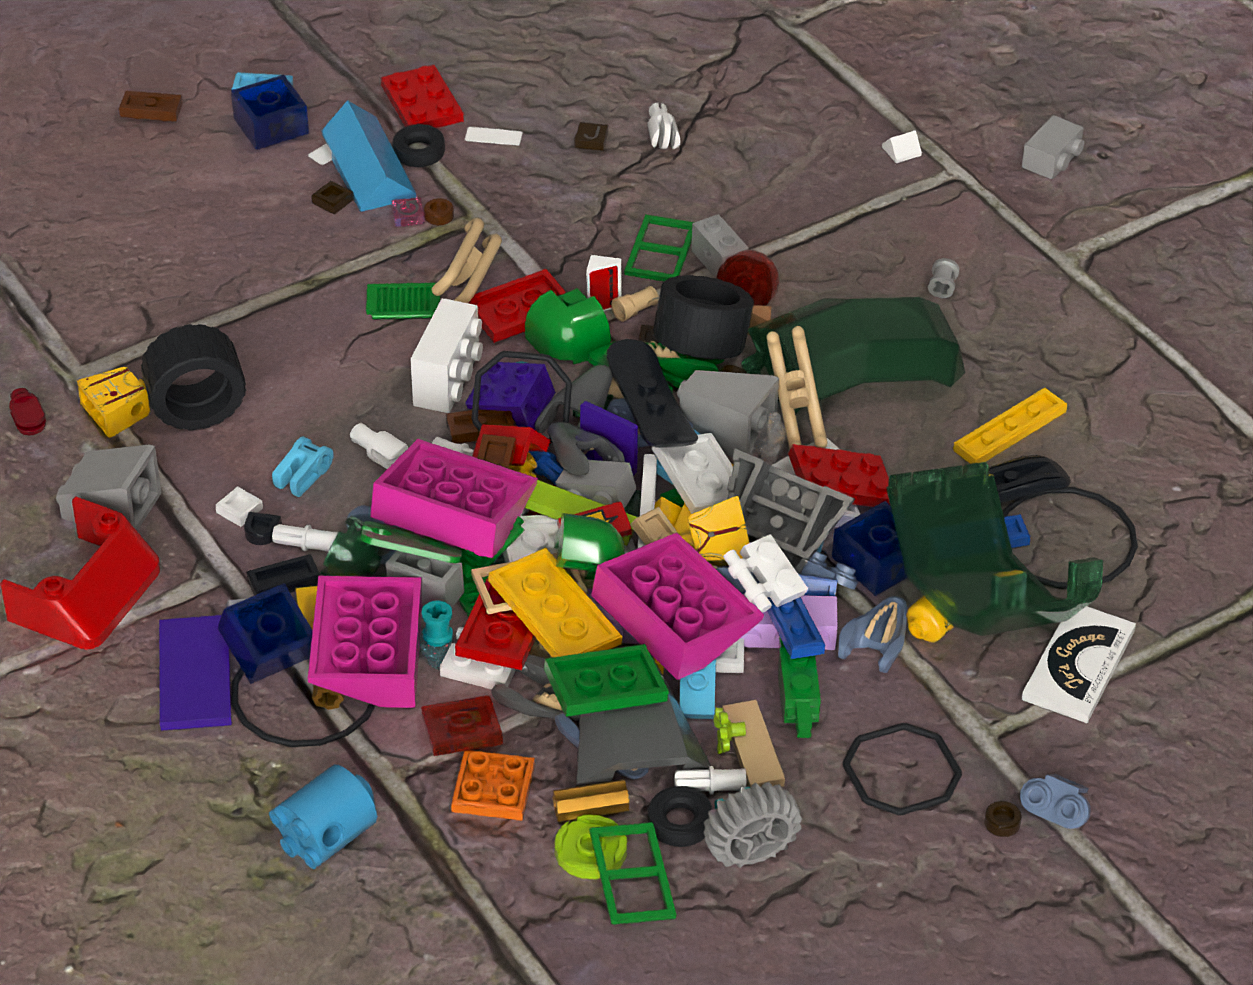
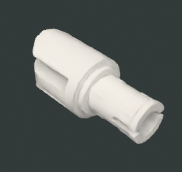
M659 103L652 104L649 108L651 118L648 121V131L653 147L655 148L658 142L660 149H667L670 141L672 150L678 148L680 145V135L674 117L667 113V107L663 103H661V109L659 108Z
M363 423L355 425L350 433V438H352L351 440L354 443L367 449L369 459L386 469L408 449L407 444L386 431L376 433Z

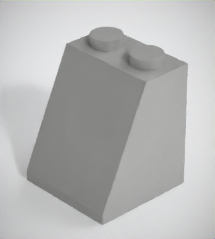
M695 370L687 381H682L678 388L679 407L686 419L693 424V430L700 434H713L725 455L733 457L734 449L753 455L777 424L779 377Z
M140 445L86 452L80 463L74 465L71 476L65 485H61L58 489L56 501L60 507L61 518L75 522L72 499L77 496L122 513L138 531L162 493L155 446Z

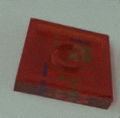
M490 695L421 707L422 719L433 756L504 745L503 733Z

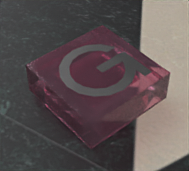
M421 197L391 200L395 227L425 224Z

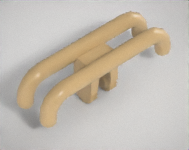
M474 218L465 225L467 234L449 269L432 287L434 295H442L451 285L453 287L458 286L469 277L470 279L466 287L453 301L469 303L478 291L502 242L498 234H491L482 241V246L485 249L483 254L474 247L484 228V222L481 218Z
M796 326L792 330L799 370L788 373L786 372L779 335L771 331L767 334L766 339L774 376L779 377L778 397L789 450L792 444L802 445L794 409L806 406L815 446L826 448L828 442L804 329Z

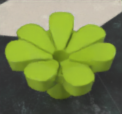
M716 707L713 722L714 726L719 729L717 730V752L721 754L730 751L732 737L746 736L745 722L731 723L727 712H723V708Z

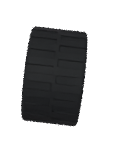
M694 275L671 277L661 285L653 335L660 344L683 355L710 360L734 358L743 353L745 349L754 304L753 298L741 287L720 279Z
M188 324L178 328L175 327L166 333H162L147 347L148 349L142 357L141 372L154 414L166 425L188 430L209 428L230 417L242 404V399L246 394L245 377L233 342L230 341L229 336L219 331V329L203 324ZM199 369L215 370L208 378L195 384H172L178 377L190 371Z

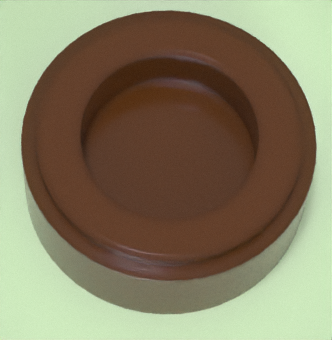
M442 198L428 201L424 206L425 220L432 225L448 224L454 218L453 204Z

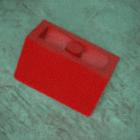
M482 424L472 457H478L483 434L512 437L516 439L512 466H523L528 451L547 452L550 439L531 427Z

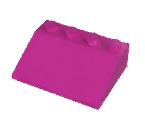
M417 439L373 483L370 517L383 521L387 525L398 526L413 531L417 535L427 536L442 541L445 544L469 550L478 556L493 558L504 546L517 517H520L533 493L538 478Z
M678 533L597 565L591 596L641 645L645 644L649 653L677 680L705 668L762 621L764 614L753 603H750L737 588Z
M318 576L308 683L378 707L415 708L422 620L421 610L423 606L421 577Z

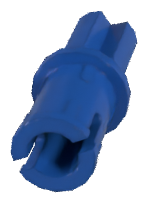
M528 451L537 463V468L534 471L540 476L544 475L556 485L555 482L564 470L561 464L556 461V456L551 452Z

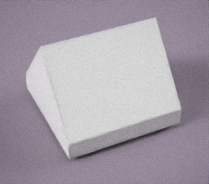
M916 130L892 137L882 143V148L895 163L916 158L922 154Z

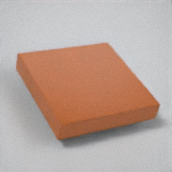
M464 750L451 802V811L523 821L535 768V758Z

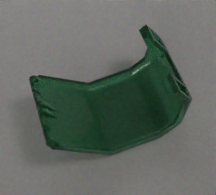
M986 462L966 464L963 467V473L962 465L915 471L912 474V483L911 472L890 475L886 490L907 578L951 626L980 636L1063 622L1072 618L1099 596L1103 578L1102 559L1091 557L1069 561L1067 598L1053 596L1013 554L994 475L989 474V466Z

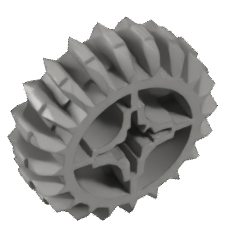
M770 782L764 783L761 787L754 783L748 789L741 787L740 791L735 794L728 793L729 798L725 801H718V808L710 810L708 812L709 818L704 822L705 830L703 833L705 841L712 855L716 857L717 861H722L725 867L736 864L741 868L744 864L752 865L760 861L763 862L770 857L776 858V853L780 850H787V843L796 840L795 833L802 829L800 825L802 820L801 812L793 795H790L788 790H784L780 784L772 786Z

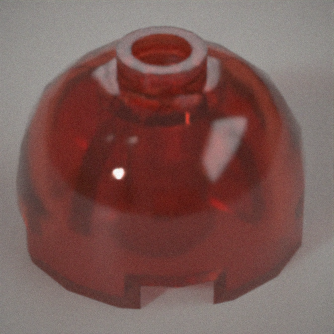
M742 250L728 257L719 267L716 279L730 282L744 289L753 298V305L767 306L776 295L780 283L778 269L774 262L767 255L755 250Z

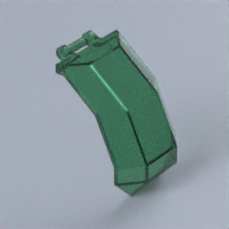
M905 296L824 298L749 328L748 332L757 351L741 362L742 369L748 374L762 375L761 370L765 366L768 374L774 376L766 339L767 334L774 331L780 338L786 372L798 371L799 366L792 330L794 327L800 326L805 332L819 401L863 383L932 380L952 387L966 373L959 343L939 305L922 297ZM801 408L794 409L795 415L800 411Z

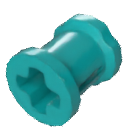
M444 601L428 602L421 610L422 619L426 625L422 630L423 640L430 646H444L451 642L453 638V629L449 626V621L452 618V608Z

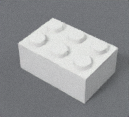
M441 299L411 357L413 406L450 413L455 401H460L464 382L471 379L473 364L475 361L480 360L483 351V344L479 342L482 320L478 319V305Z

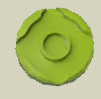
M582 815L577 817V821H573L570 824L568 821L563 824L555 836V857L559 865L567 873L581 879H599L600 874L589 829L591 827L616 826L618 824L612 819L601 815ZM626 835L599 837L607 870L621 868L627 856Z

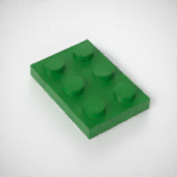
M645 644L546 658L544 662V671L566 717L667 702L669 690Z

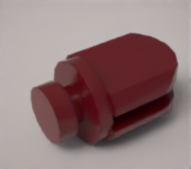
M26 388L15 389L10 394L9 408L17 429L21 434L29 436L42 432L46 425V414L39 398L33 393H29Z

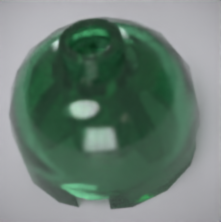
M352 515L346 520L345 524L349 525L346 534L341 531L337 534L323 562L326 568L321 570L320 574L324 576L365 577L368 573L371 575L376 573L383 558L378 555L379 546L361 541L360 537L364 523L362 520Z

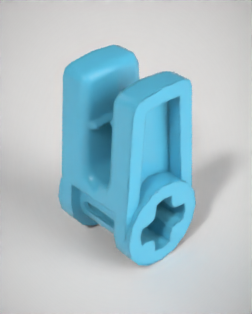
M304 436L300 437L273 471L272 479L274 486L283 489L290 482L291 493L294 496L301 497L321 475L327 472L333 460V450L327 446H316L312 444L310 439Z

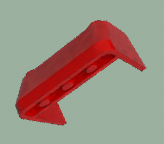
M75 496L72 499L78 538L100 546L72 580L60 576H50L41 580L34 589H30L3 579L0 586L7 621L77 648L89 650L97 648L104 643L160 573V562L155 551L122 513Z

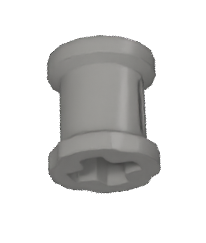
M938 259L932 266L933 277H931L928 284V290L935 297L949 298L955 290L954 280L959 275V266L951 259Z

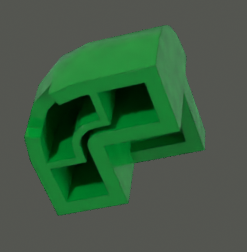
M578 288L560 296L549 290L532 304L526 315L525 338L540 354H547L559 360H572L573 365L588 361L591 351L611 343L610 327L602 306L594 296L587 299Z
M562 514L561 525L555 535L554 548L558 549L556 567L585 570V579L594 580L597 565L625 554L623 538L612 524L599 518Z

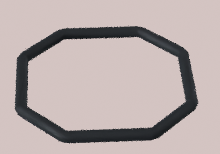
M502 351L477 371L474 382L471 419L479 431L482 427V423L478 420L481 376L504 357L547 361L566 384L563 422L569 423L572 382L551 356L547 354ZM549 437L548 439H550V443H549V446H550L553 442H552L551 438Z
M900 723L859 735L855 738L843 761V767L862 801L867 805L896 815H905L950 800L962 776L959 765L939 734L908 723ZM901 730H907L934 739L955 774L943 796L898 808L869 798L850 763L861 742Z

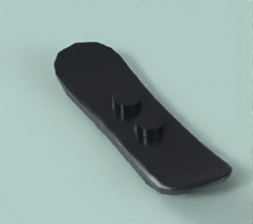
M627 338L612 343L607 350L608 364L644 441L649 446L655 448L682 447L696 444L698 435L687 421L675 400L656 353L651 346L641 340Z
M1040 455L1021 456L978 471L917 488L902 496L894 504L891 517L894 526L905 534H917L960 516L996 504L1067 487L1071 480L1066 471L1057 462L1048 457Z

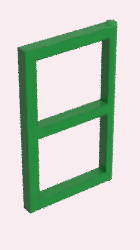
M645 214L625 267L624 275L663 282L671 277L680 276L692 242V223L694 222ZM649 224L689 230L683 247L643 242ZM640 250L679 256L673 274L633 267Z
M641 823L591 827L589 832L611 924L675 919L677 914L654 824ZM647 833L655 866L607 870L599 837ZM658 877L665 905L664 910L617 913L610 880Z

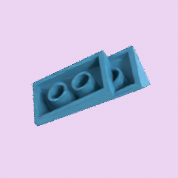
M347 100L322 129V136L331 150L332 162L346 187L353 191L354 201L360 212L416 198V192L377 117Z

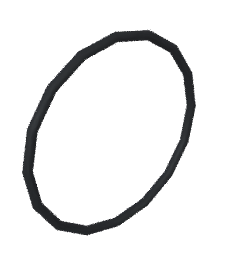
M1064 487L1017 498L1004 508L1000 518L1007 517L1008 513L1023 501L1047 493H1073L1092 498L1118 513L1130 532L1132 546L1127 558L1122 565L1109 575L1088 582H1057L1035 576L1015 563L1004 547L999 549L1011 568L1033 582L1058 589H1086L1112 581L1130 566L1138 548L1135 526L1121 507L1100 494L1075 487Z
M301 635L289 636L266 644L243 661L232 681L231 705L242 725L263 740L289 747L321 746L350 735L370 718L375 708V705L369 704L364 715L347 729L321 739L288 740L266 734L249 722L238 704V683L248 665L266 651L291 642H302Z

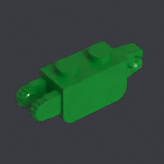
M779 636L778 683L783 723H795L797 738H811L812 722H819L821 702L816 657L814 655L791 659Z

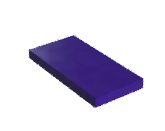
M215 615L159 620L161 731L232 725L228 616Z

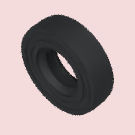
M424 124L409 125L400 129L394 135L393 150L400 163L411 167H425L435 164L443 157L445 140L443 134L433 126ZM417 142L430 145L422 149L408 147L410 144Z
M686 786L669 787L657 793L651 800L648 808V823L654 824L659 841L676 847L691 846L705 838L703 833L705 830L704 822L709 818L708 812L713 809L709 799L702 792ZM684 808L690 810L695 817L690 823L679 825L671 823L666 815L672 809Z

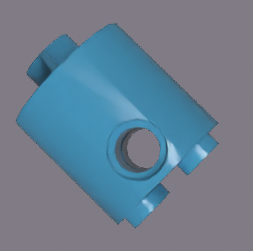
M334 764L269 812V817L283 837L280 840V845L285 853L292 858L299 855L310 868L316 869L374 825L377 821L374 794L368 782L362 776L353 775L343 766Z

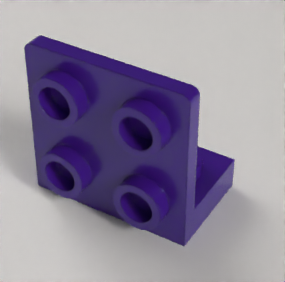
M498 362L481 376L479 410L511 411L512 418L518 427H531L535 430L537 418L556 393L545 364ZM474 388L465 402L468 409H472Z
M584 401L580 405V428L605 437L620 449L625 462L630 463L634 476L637 473L638 426L599 406ZM590 450L584 454L588 460L603 461L602 457L595 450Z

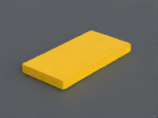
M547 548L489 572L488 581L552 658L608 650L622 644V635L568 572L563 567H556L557 560Z

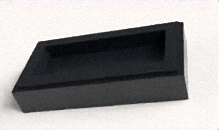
M311 554L246 571L247 580L255 598L265 595L266 598L263 600L296 592V588L317 586L318 576H321Z

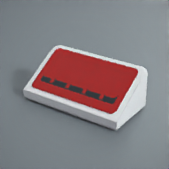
M591 255L586 272L587 299L594 296L604 311L611 310L612 300L622 297L621 259Z

